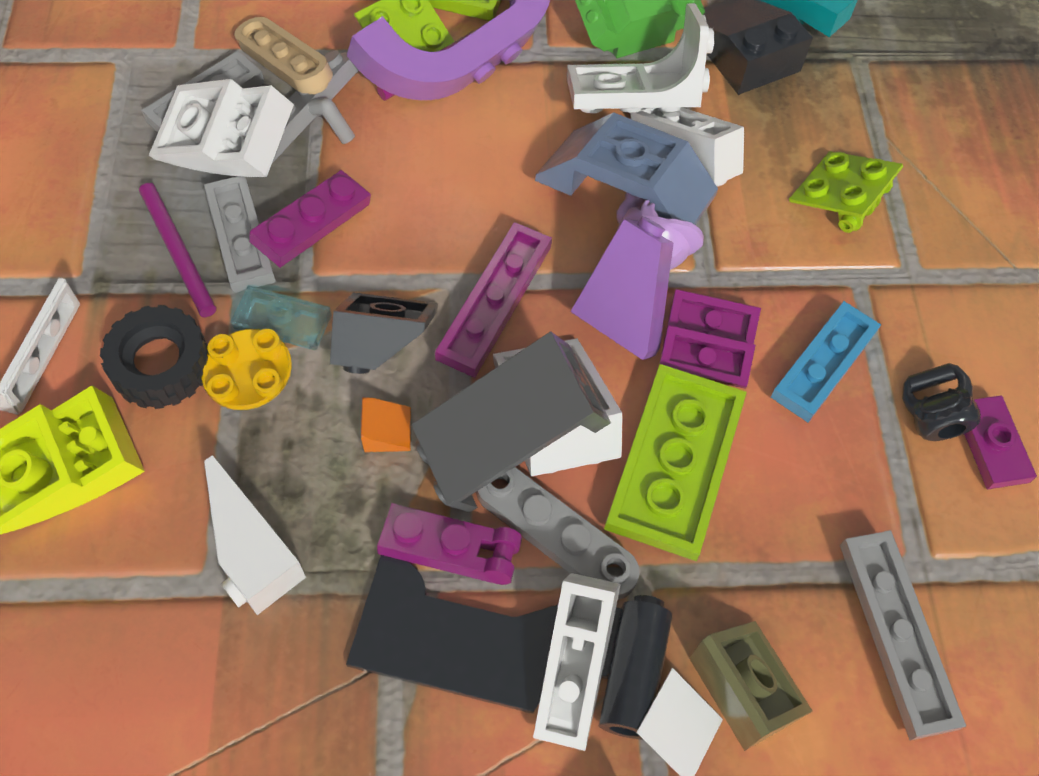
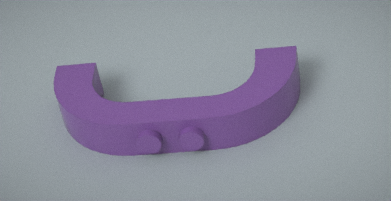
M510 0V8L454 46L438 52L423 51L409 45L401 39L382 16L352 36L346 56L368 80L391 94L413 100L441 99L459 92L474 81L478 84L484 82L494 73L495 66L502 61L507 65L515 60L523 51L521 47L530 39L543 18L550 0Z

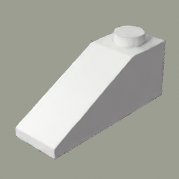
M683 107L675 112H666L658 108H642L639 112L630 113L632 120L688 141L716 186L724 185L727 180L743 173V126Z
M212 455L204 463L218 563L228 577L220 584L238 608L247 602L258 615L304 580L306 576L296 557Z
M571 573L563 580L533 738L585 751L610 641L620 589L619 583Z

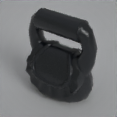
M947 363L910 375L903 384V402L907 410L913 415L915 428L924 440L934 442L955 438L970 432L980 423L981 413L973 399V386L970 377L958 365ZM956 378L958 381L957 388H949L948 391L929 397L924 396L923 399H917L913 394L955 380Z

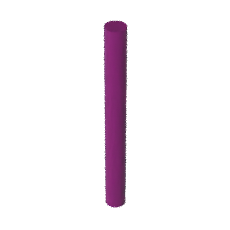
M153 183L141 185L139 193L200 316H212L217 308Z

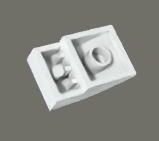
M232 79L177 85L149 156L168 164L208 173L241 177H267L294 104L272 85L242 88Z

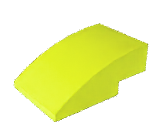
M91 385L53 410L39 404L0 429V535L72 510L106 494L145 472L111 396Z

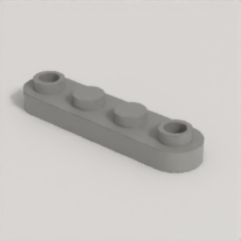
M516 467L497 478L507 481V487L497 489L489 483L476 492L480 504L510 528L518 531L523 538L570 574L574 573L619 583L618 600L627 597L634 590L639 578V565L634 556ZM616 564L622 568L624 574L619 577L611 576L607 572L606 567Z

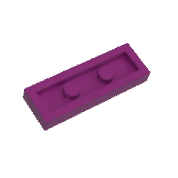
M340 170L250 230L249 242L281 268L369 206L371 194L344 171Z

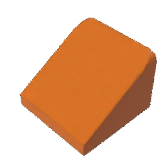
M362 397L361 440L364 452L411 451V407L376 398Z

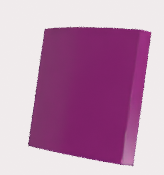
M676 289L659 364L718 383L746 389L756 346L754 340L761 308Z

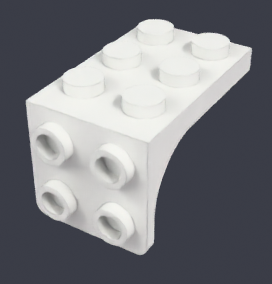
M687 3L682 36L676 47L667 56L658 61L644 64L567 65V82L574 109H580L585 113H599L603 109L619 108L623 112L634 113L641 111L642 108H658L666 112L679 111L681 107H701L702 93L708 92L710 81L709 69L705 68L706 54L712 53L714 46L713 28L708 27L705 15L701 14L695 3Z

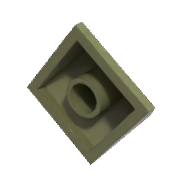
M756 621L708 635L700 642L689 658L744 751L812 712L811 707Z

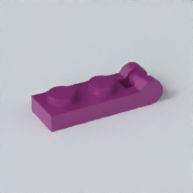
M391 503L377 544V554L494 584L507 585L512 581L515 567L511 561L513 554L518 553L520 550L522 535L518 531L507 527L493 529ZM480 548L494 551L493 556L488 559L478 557Z

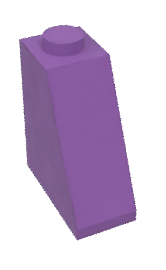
M644 216L641 217L640 221L624 219L570 311L642 360L656 356L660 349L673 251V242L662 236L665 229Z

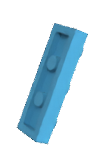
M843 301L776 386L770 398L809 423L874 337L881 324Z

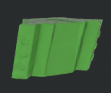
M575 0L592 45L604 52L609 51L613 53L616 59L674 42L676 31L684 29L687 3H695L701 14L705 13L701 0Z

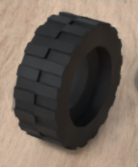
M167 305L141 307L138 311H131L125 314V317L120 321L117 320L111 326V331L105 334L103 339L104 346L100 348V357L103 360L101 365L117 392L121 393L123 398L129 403L134 402L138 407H154L155 409H161L171 404L174 406L181 403V400L186 397L190 398L196 393L195 390L203 385L201 377L204 365L207 364L208 345L195 319L190 315H185L183 310L176 307L174 309L168 308ZM157 339H168L178 346L179 357L176 364L167 371L156 375H147L135 367V354L145 344Z

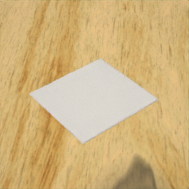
M672 668L636 733L680 776H695L723 719Z

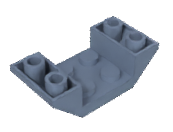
M614 112L574 130L538 171L535 177V181L571 196L584 179L589 176L633 196L649 200L650 204H655V212L659 217L683 220L694 225L697 224L718 191L717 186L688 141Z

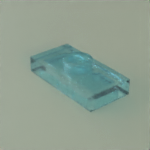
M248 285L231 319L233 328L237 330L271 329L285 343L316 351L332 314L328 306Z

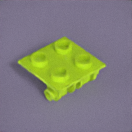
M380 0L354 13L362 29L383 16L401 39L419 50L438 52L455 42L429 0Z
M829 151L789 198V202L838 212V225L840 229L846 233H851L862 227L865 216L871 215L880 204L883 194L888 193L892 189L893 179L901 171L903 164Z

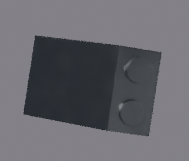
M724 0L704 7L705 13L703 15L706 17L708 27L713 28L714 31L713 51L707 54V56L738 95L801 72L813 37L791 12L760 0Z

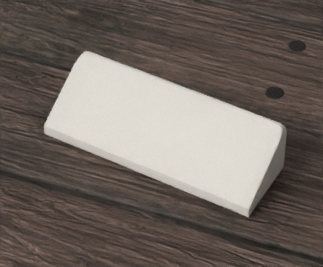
M58 278L0 382L1 411L17 415L22 413L80 306V302L66 279Z

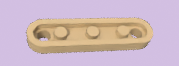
M266 17L249 19L242 23L234 33L243 52L298 92L318 94L327 88L328 83L333 77V72L325 56Z

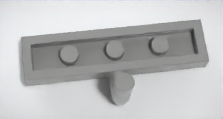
M335 50L324 55L333 72V77L324 91L318 94H308L296 90L288 99L294 106L273 162L317 115L325 117L342 144L350 142L355 137L352 129L332 101L335 95L359 71L346 56L347 52L339 53V51Z

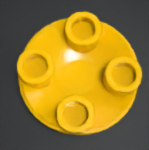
M245 329L229 335L219 334L208 343L207 364L204 365L201 378L205 391L217 404L233 410L254 409L270 402L284 389L291 375V355L285 343L271 329Z

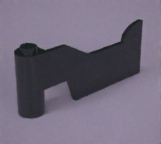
M381 555L346 665L350 668L533 714L540 703L558 605L521 616L511 617L426 596L424 580L412 564ZM636 595L634 601L624 602L621 608L616 607L602 678L608 680L598 725L609 733L626 738L644 740L636 732L660 689L672 621L671 611L664 608V602L659 598L649 595Z

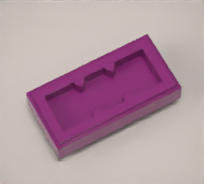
M1003 396L974 399L980 409L981 420L975 429L964 435L986 489L1031 483L1037 475Z

